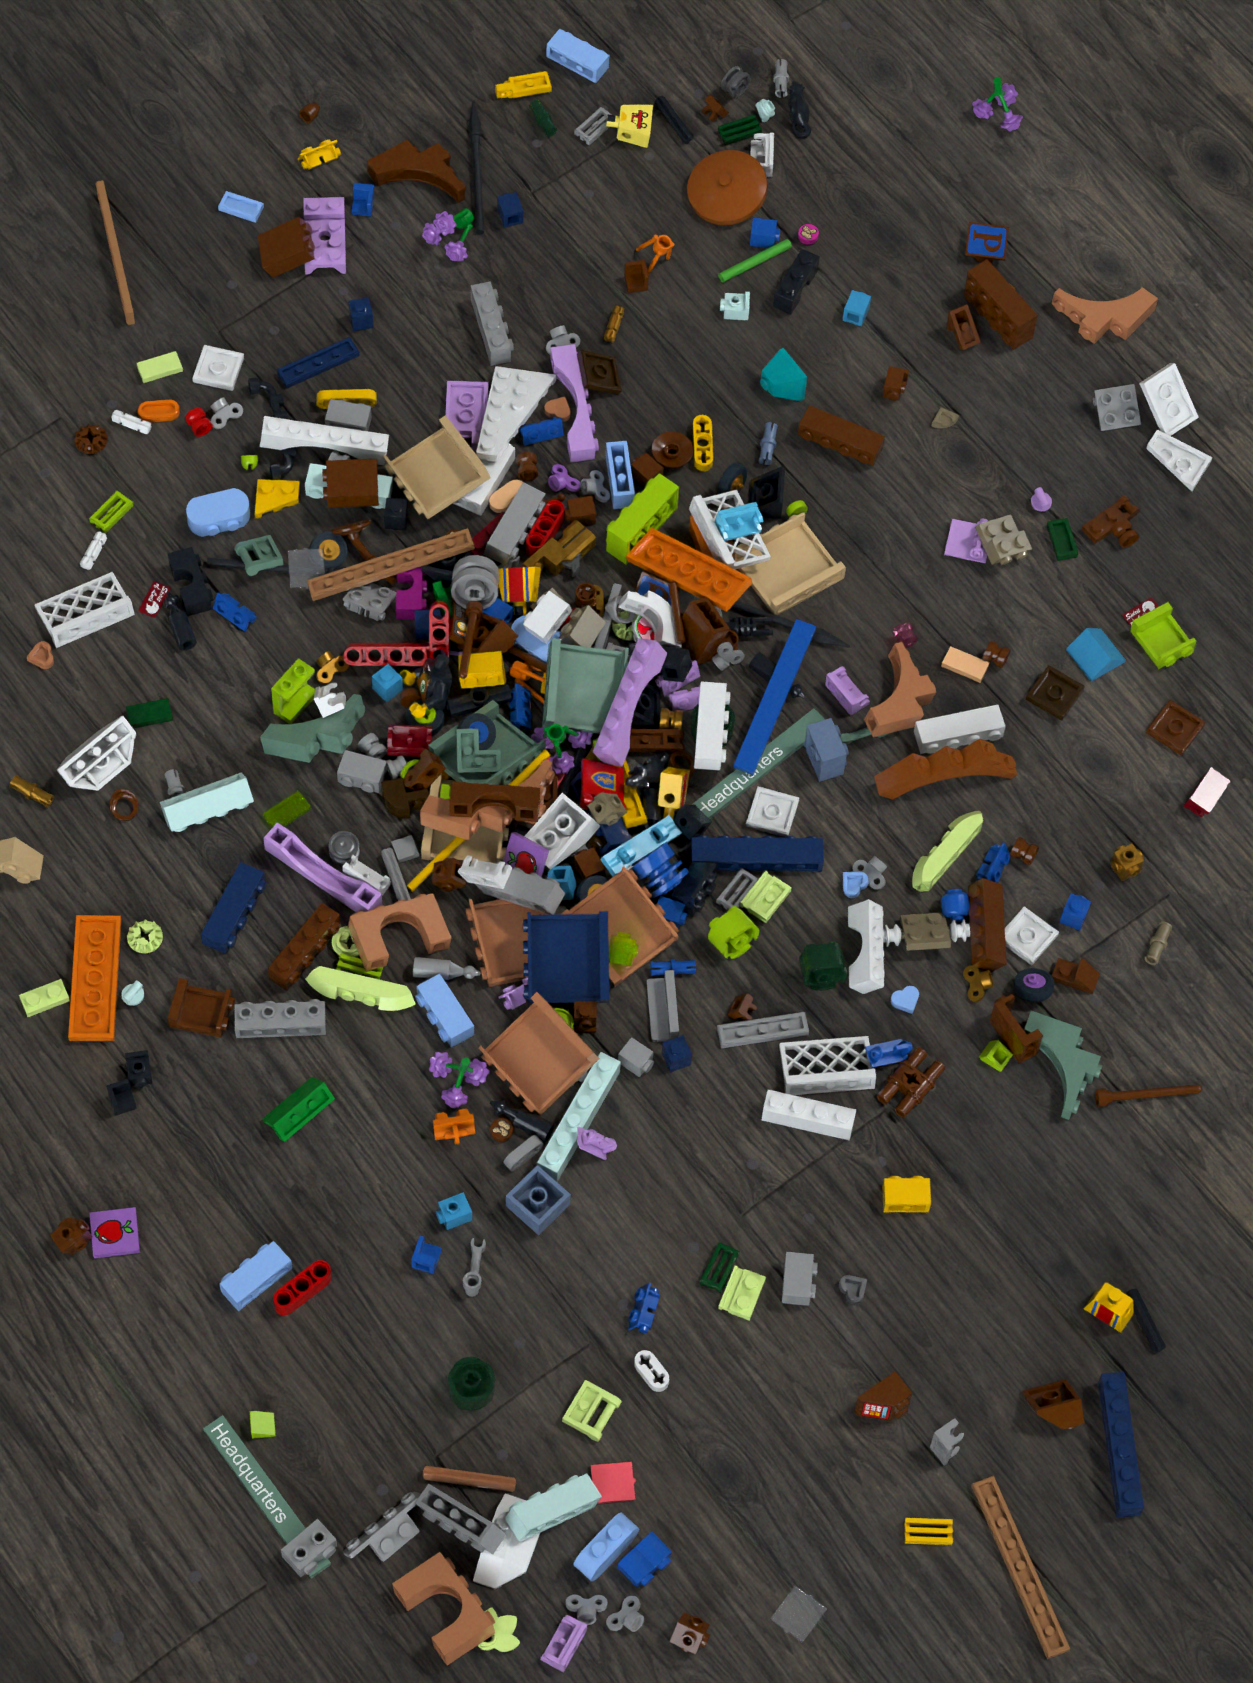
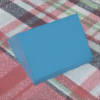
M1086 628L1066 649L1090 681L1097 679L1126 661L1102 629Z

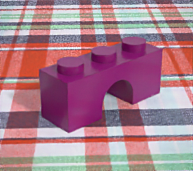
M422 566L397 574V583H408L412 586L408 590H396L397 620H415V610H426V599L422 598L423 593H427V581L423 580V575L426 574L422 572Z

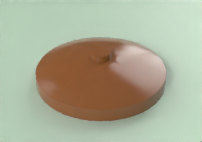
M736 150L719 151L705 157L695 166L687 184L688 198L693 210L702 219L717 225H733L749 219L761 208L768 191L767 177L762 165L751 155Z

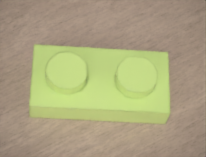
M61 979L19 995L27 1017L70 1001Z

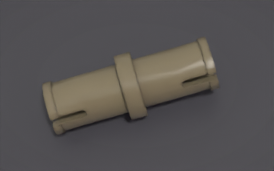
M1163 921L1158 924L1155 936L1151 938L1150 948L1145 956L1147 963L1151 965L1158 964L1162 951L1166 949L1168 944L1167 939L1173 928L1171 924Z

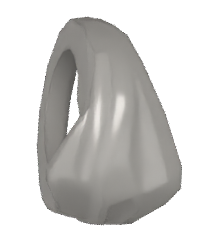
M623 596L613 597L605 605V610L617 623L628 624L632 622L635 613L629 611L627 619L620 618L616 613V606Z

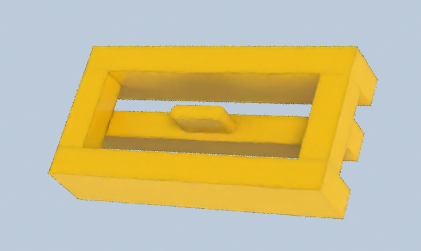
M905 1518V1544L952 1545L953 1519ZM910 1525H915V1526H944V1527H947V1528H922V1527H910ZM910 1533L947 1534V1538L910 1536Z

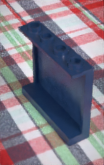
M599 911V914L531 915V912H527L528 919H523V932H528V941H523V953L528 954V963H524V976H528V985H524V998L529 999V1004L534 1003L531 997L536 992L549 1004H574V1001L609 1003L608 911Z

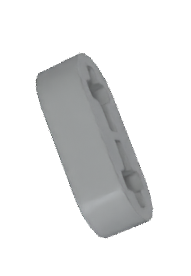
M533 1135L512 1151L503 1163L511 1172L515 1171L537 1154L543 1147V1143L536 1135Z

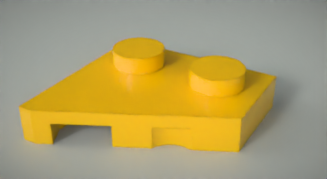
M258 479L255 518H261L262 514L272 510L276 512L286 506L290 507L298 504L300 481Z

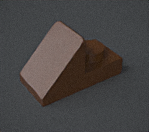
M967 304L948 311L947 330L954 332L960 350L981 343Z
M1058 958L1052 977L1055 982L1093 994L1100 973L1083 958H1081L1079 964Z

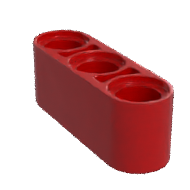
M558 500L549 501L526 538V553L529 557L557 534L564 522V505Z
M317 1260L279 1288L273 1296L276 1312L283 1316L289 1315L328 1286L331 1282L329 1264L326 1261ZM318 1271L326 1272V1275L323 1277H317L315 1274ZM300 1285L308 1286L305 1291H299L297 1287ZM281 1299L290 1300L287 1305H280L278 1303Z

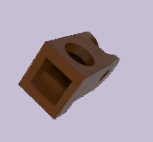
M427 749L423 750L420 754V761L404 777V785L413 791L428 789L446 769L440 757Z

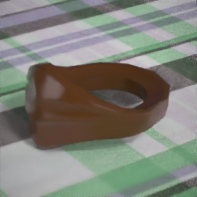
M681 751L672 753L669 757V767L680 768L675 761V757L685 758L690 765L687 769L690 770V779L696 771V768H694L695 762L692 757Z
M123 788L116 790L110 799V810L115 818L121 821H129L136 816L139 804L135 794ZM122 798H128L133 804V811L127 816L120 815L116 810L118 800Z

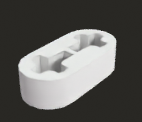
M647 1350L638 1352L634 1360L636 1370L653 1391H664L669 1385L668 1372L653 1353ZM641 1358H643L644 1360L650 1359L649 1367L651 1369H649L645 1364L640 1365ZM653 1373H655L658 1378L664 1377L663 1384H660L659 1382L654 1383L655 1376L653 1375Z

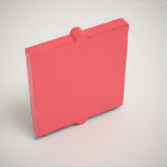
M632 1462L591 1465L592 1482L602 1496L597 1504L635 1501L634 1484L636 1479L633 1478Z

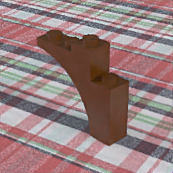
M406 140L367 160V173L377 186L402 180L420 181L444 190L457 203L465 200V184L455 176L454 170L450 166V153L446 148L443 149L439 143L419 153L415 145L412 146Z

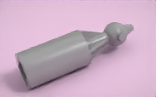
M415 957L413 977L430 979L440 974L444 980L464 975L467 979H472L475 976L481 975V971L476 970L473 966L462 968L451 962V960Z

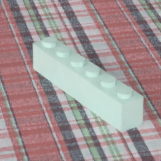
M602 1052L598 1056L600 1059L592 1066L537 1162V1165L556 1182H558L578 1147L577 1127L585 1130L589 1128L620 1073L621 1061Z

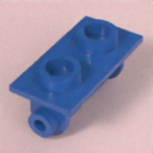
M552 417V419L540 421L538 424H524L519 428L520 435L523 436L524 446L564 436L562 418Z
M217 593L213 609L246 632L249 622L254 623L257 618L255 612L249 610L244 605L239 608L240 603L229 594Z
M516 683L515 688L511 690L512 702H510V709L514 711L510 712V723L519 730L521 726L531 729V691Z
M1005 842L1001 846L994 844V846L990 847L984 859L990 865L982 863L976 874V881L982 878L993 882L1000 880L1001 872L1010 860V853Z
M902 1039L865 1046L872 1068L907 1060V1054L913 1048L911 1042L902 1041Z
M651 1283L639 1287L635 1293L634 1300L636 1302L634 1309L631 1310L628 1317L630 1322L628 1330L638 1327L639 1332L647 1333L651 1329L655 1314L648 1312L647 1309L655 1311L660 1297L657 1288H650Z

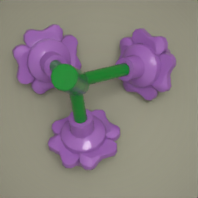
M996 77L993 80L994 92L983 101L980 99L972 103L973 112L978 118L988 119L989 116H993V108L990 105L995 97L998 105L1003 106L1005 110V119L1000 127L1008 131L1016 130L1019 128L1023 116L1013 114L1008 109V106L1016 102L1015 97L1018 96V92L1015 91L1014 85H1008V83L1002 85L1001 78Z
M435 1052L434 1057L430 1058L429 1071L433 1072L434 1077L441 1076L445 1078L447 1073L452 1071L451 1068L458 1069L459 1071L457 1082L453 1085V1088L442 1091L441 1098L451 1108L467 1104L468 1096L462 1093V1087L460 1086L463 1075L466 1076L465 1081L467 1083L479 1086L480 1082H486V1076L490 1072L486 1068L487 1063L480 1062L478 1059L470 1062L469 1058L465 1057L461 1060L460 1064H452V1058L448 1057L447 1052Z

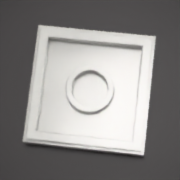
M204 345L193 376V382L233 391L244 360V353Z
M758 786L746 827L782 837L788 836L799 803V797Z
M1023 907L1005 927L1006 947L1030 965H1033L1055 940L1059 931L1029 909Z

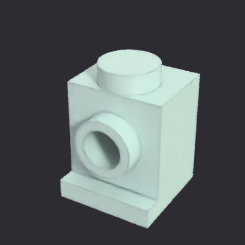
M750 292L745 294L725 293V299L720 300V311H724V319L748 320Z

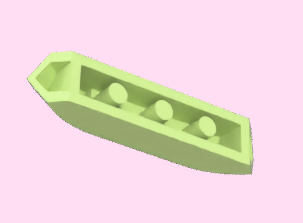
M980 811L964 814L948 825L951 832L947 831L941 839L942 843L938 847L934 846L928 856H922L919 859L913 872L912 885L914 889L920 892L929 891L978 835L983 823Z
M322 966L312 970L306 977V981L312 988L332 999L340 996L344 1000H357L368 1006L379 1005V1010L386 1011L402 1010L415 1005L413 996L405 985Z

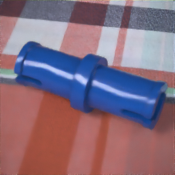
M675 959L663 962L651 961L650 967L659 969H650L651 976L665 975L667 970H674V977L676 974H695L696 968L686 967L696 966L695 960L675 961Z

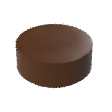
M414 688L402 691L399 696L401 705L404 707H410L415 701L421 700L420 691Z

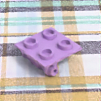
M952 519L944 555L986 563L987 553L975 527L988 520L980 519L975 524Z

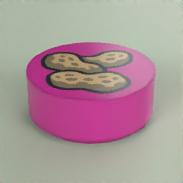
M805 224L799 228L798 238L803 244L811 245L818 240L819 231L816 226Z

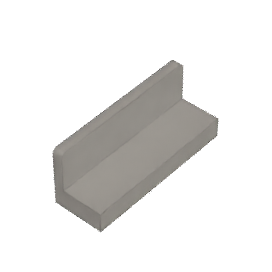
M674 970L665 971L664 978L647 979L651 1040L653 1042L668 1041L679 1037Z

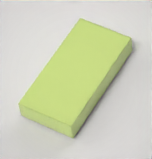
M176 351L137 363L143 383L183 371Z

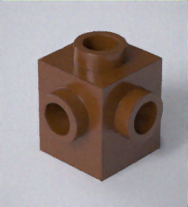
M446 858L443 861L434 863L432 883L446 892L466 886V880L458 873L463 863L455 858Z
M76 1218L62 1220L58 1225L59 1227L50 1235L62 1253L71 1255L84 1249L88 1244L87 1242L92 1238L88 1231V1224L84 1220Z
M684 1612L677 1622L670 1642L679 1646L683 1651L696 1654L700 1647L705 1648L710 1638V1634L707 1633L710 1624L704 1622L700 1617L691 1616Z

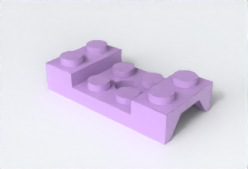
M344 197L304 198V221L308 222L312 228L311 237L315 245V259L305 263V274L312 273L316 268L334 267L342 274H345ZM326 235L329 236L330 239L323 241L320 239V237Z

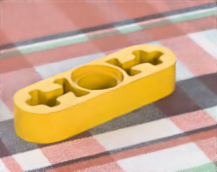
M371 389L322 390L316 394V405L322 409H328L330 399L344 400L355 404L363 403L371 406V408L377 404L376 392Z
M698 415L693 420L694 466L699 471H708L713 466L712 421L706 415ZM700 423H704V432H701ZM701 439H704L708 441L709 444L707 446L702 447L699 446L697 442ZM702 454H705L706 463H702Z

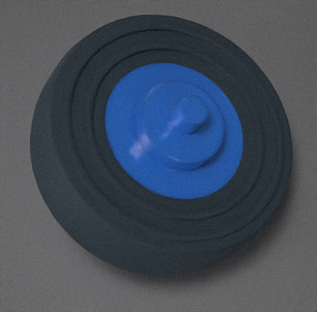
M481 713L465 716L457 729H479V750L490 748L496 738V728L493 721Z

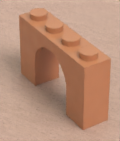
M433 893L428 895L420 894L414 899L407 901L399 900L388 906H377L367 912L359 911L350 916L348 928L366 972L387 966L389 954L380 931L392 922H405L414 926L419 931L428 954L449 949L451 935Z
M439 1552L392 1583L395 1595L407 1611L436 1594H448L461 1602L462 1610L457 1620L432 1637L435 1650L446 1665H449L495 1634L493 1626L495 1620L489 1611L484 1612L480 1607L482 1603L476 1593L471 1594L467 1589L469 1585L462 1575L457 1576L454 1571L456 1568L449 1557L444 1558Z

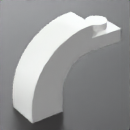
M649 590L644 596L637 592L628 591L619 600L618 608L641 615L651 624L654 630V640L662 647L681 648V644H678L676 640L672 607L662 597Z

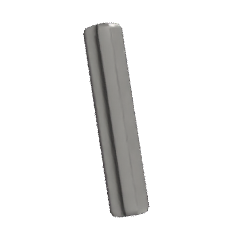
M383 849L381 851L382 858L398 901L410 900L411 898L393 849Z

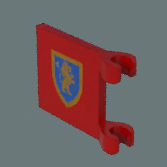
M582 759L580 808L588 810V805L593 802V797L600 793L617 794L626 809L624 803V768Z

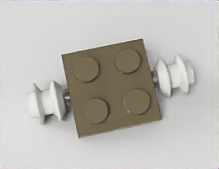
M942 913L901 915L900 923L902 930H900L897 924L894 925L893 929H889L887 925L883 929V943H886V947L889 946L890 942H894L898 946L901 939H904L907 951L951 948V939L956 942L957 938L962 937L964 942H966V938L970 937V925L966 924L965 920H962L961 924H956L955 920H953L949 929L946 918Z

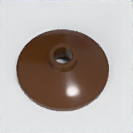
M665 432L654 440L652 455L655 461L664 467L679 468L687 464L692 458L693 445L687 436L679 432Z

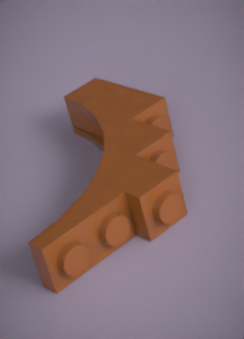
M978 739L961 750L945 746L927 758L912 753L875 775L874 778L879 795L893 800L906 792L937 781L973 775L1000 776L1012 779L1017 776V771L1015 768L1016 762L1012 756L996 751L993 743Z

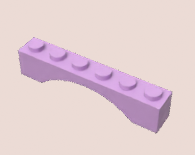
M575 344L551 347L550 351L553 374L557 375L556 378L569 390L577 408L576 419L567 434L570 462L595 459V451H599L598 440L593 438L595 425L594 421H590L589 416H592L590 403H586L588 389L583 388L577 358L578 352H576Z
M638 638L593 750V753L605 764L620 767L624 764L630 749L631 723L637 701L647 683L661 671L667 656V652L655 640Z
M278 822L264 837V846L267 852L353 911L367 912L383 905L382 893L367 883L351 878L328 865L304 845L294 833Z

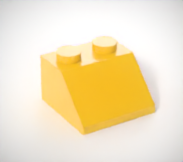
M502 652L471 654L468 675L465 679L460 678L461 688L504 685L506 683ZM458 655V659H459V670H460V664H461L462 655Z

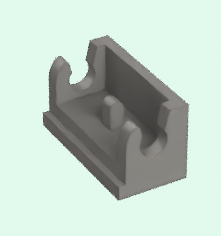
M955 1418L934 1432L930 1448L943 1465H946L949 1459L958 1453L960 1447L954 1448V1445L960 1442L964 1436V1433H960L957 1437H954V1429L959 1424Z

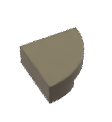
M941 407L932 422V427L948 428L958 421L959 415Z

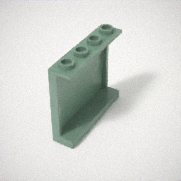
M552 638L548 644L542 727L559 724L562 727L566 725L573 731L600 734L631 658L628 655L629 648H625L623 652L561 644V639Z
M493 700L475 713L488 716L495 725L496 738L492 746L487 750H501L500 771L495 773L457 772L458 725L428 745L429 751L440 757L446 768L444 772L455 781L508 785L546 749L544 740L537 744L500 715L499 704Z

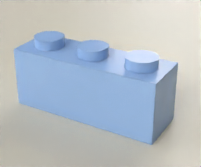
M559 29L547 43L546 57L594 83H597L609 68V55L606 52L574 37L569 32Z
M627 441L607 442L605 456L613 509L628 507L632 503L635 493Z
M440 974L417 986L415 998L420 1007L426 1008L428 1012L427 1017L431 1024H436L439 1028L438 1033L444 1043L447 1041L452 1048L474 1035L473 1023Z
M274 1241L269 1245L265 1244L257 1251L254 1257L245 1259L234 1273L230 1272L222 1278L220 1283L221 1292L240 1311L292 1269V1262Z

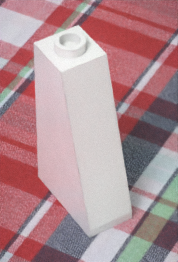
M509 443L497 461L480 459L491 478L453 504L480 516L482 515L489 503L490 496L496 492L515 460V447Z

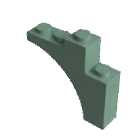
M353 694L345 702L344 709L324 718L320 717L297 724H270L260 737L264 753L308 763L318 754L320 749L343 754L352 743L353 736L350 731L354 729L356 723L365 713V706L363 705L361 695Z
M1031 1011L1024 1032L1028 1035L1039 1029L1043 1035L1039 1049L1051 1060L1060 1076L1064 1092L1061 1117L1069 1120L1072 1113H1077L1080 1101L1076 1100L1078 1094H1083L1086 1084H1092L1093 1078L1099 1077L1103 1066L1099 1064L1101 1056L1080 1049L1084 1038L1080 1036L1082 1028Z

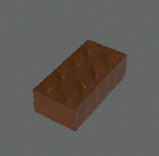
M985 260L968 270L964 296L968 302H971L976 307L979 315L985 317L991 328L1001 335L1004 343L1009 344L1014 350L1033 339L1038 315L988 260Z

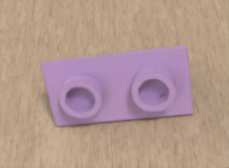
M696 660L692 661L693 666L684 682L663 680L662 675L657 676L655 683L658 687H662L665 697L671 694L672 691H676L700 677Z
M700 687L691 688V691H687V689L677 692L672 691V694H669L670 703L672 702L673 711L699 708Z
M528 977L522 979L523 984L518 987L513 984L503 989L504 994L499 996V999L505 997L506 1001L503 1003L507 1010L510 1008L513 1010L526 1003L523 994L524 985H528Z
M577 1127V1143L580 1149L603 1160H607L606 1153L616 1149L617 1144L614 1139L604 1138L603 1135L593 1129L585 1130Z

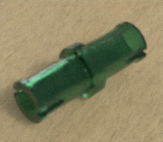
M533 100L529 108L535 115V121L538 125H541L546 136H553L556 134L557 128L551 120L550 113L544 109L540 100Z

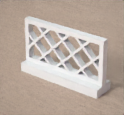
M737 490L702 498L701 495L693 497L689 510L715 560L733 569L770 560L771 556L759 533L752 534L754 537L753 541L744 537L736 538L733 546L723 540L714 522L721 508H733V506L724 503L726 499L734 498L737 504L736 507L744 505ZM712 503L719 506V508L715 512L708 509L706 504ZM738 541L750 546L747 552L736 547ZM752 547L760 550L762 555L755 556L751 554ZM733 552L744 556V560L735 562L732 557Z
M113 572L35 604V609L50 633L56 648L135 615L129 596H126ZM108 581L113 582L111 589L102 587ZM87 590L94 591L91 597L83 596L82 594ZM99 592L108 594L105 600L96 599ZM113 595L121 597L117 601L110 602ZM68 598L74 599L72 605L62 604ZM79 600L88 602L86 608L76 607ZM93 604L102 605V607L96 610H90ZM49 606L54 607L52 614L43 612L42 609ZM59 609L68 610L66 617L57 615ZM73 612L82 613L77 618H71ZM54 620L63 622L53 628L51 626Z
M868 1036L780 1043L785 1094L802 1095L875 1089L876 1073L875 1069L871 1067L866 1050L864 1049L859 1054L852 1049L855 1044H864V1047L870 1046ZM832 1046H839L844 1050L837 1056L829 1049ZM810 1048H817L821 1052L814 1057L807 1051ZM794 1049L799 1054L792 1059L786 1055L785 1050ZM847 1052L856 1058L851 1064L842 1059ZM825 1054L834 1059L829 1066L820 1061ZM802 1056L812 1061L806 1068L797 1062ZM861 1061L868 1066V1070H858L854 1066ZM837 1063L846 1067L842 1072H836L832 1068ZM816 1064L824 1069V1071L814 1074L810 1069ZM793 1066L802 1071L799 1075L789 1076L788 1073Z

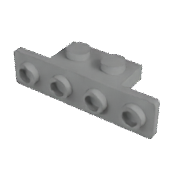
M409 1492L403 1496L398 1506L389 1508L384 1512L383 1518L380 1521L366 1527L365 1533L362 1536L349 1541L346 1545L347 1548L343 1551L344 1555L353 1558L366 1546L370 1545L381 1561L387 1560L420 1532L407 1512L416 1505L415 1503L421 1493Z

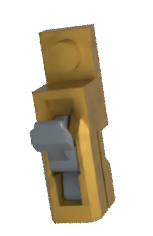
M574 520L563 530V537L558 542L552 537L523 563V567H541V571L545 567L555 576L563 569L568 568L572 569V577H576L580 573L579 561L596 546V537L587 528L585 529V526L579 521Z

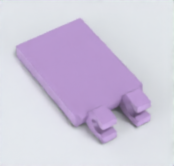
M447 381L446 416L463 438H472V450L476 453L488 402V382Z

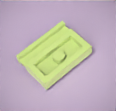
M765 871L740 902V907L746 908L748 912L767 923L789 895L792 887L775 876L772 877Z
M734 1266L718 1309L726 1310L728 1313L750 1321L766 1277Z

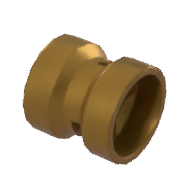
M662 708L659 729L672 728L681 730L683 710L670 711L667 708Z

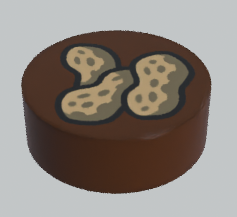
M504 1118L493 1121L490 1127L491 1137L497 1142L508 1141L513 1134L511 1122Z

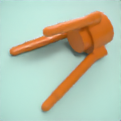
M654 235L652 239L636 247V251H639L654 243L653 250L656 255L647 269L648 276L661 255L666 254V260L670 259L674 243L666 235H660L659 237Z
M515 661L510 669V676L516 678L515 683L530 690L531 694L544 704V698L524 682V680L528 681L530 677L544 682L545 678L532 672V670L543 671L527 662Z

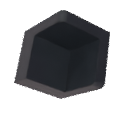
M128 1079L106 1086L115 1116L137 1109Z

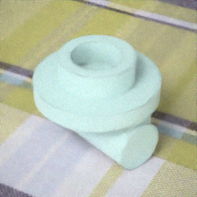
M762 99L756 103L755 106L762 122L768 121L770 117L775 115V107L770 100Z
M137 980L133 984L127 985L122 990L123 1001L131 1006L140 1004L144 999L143 985Z

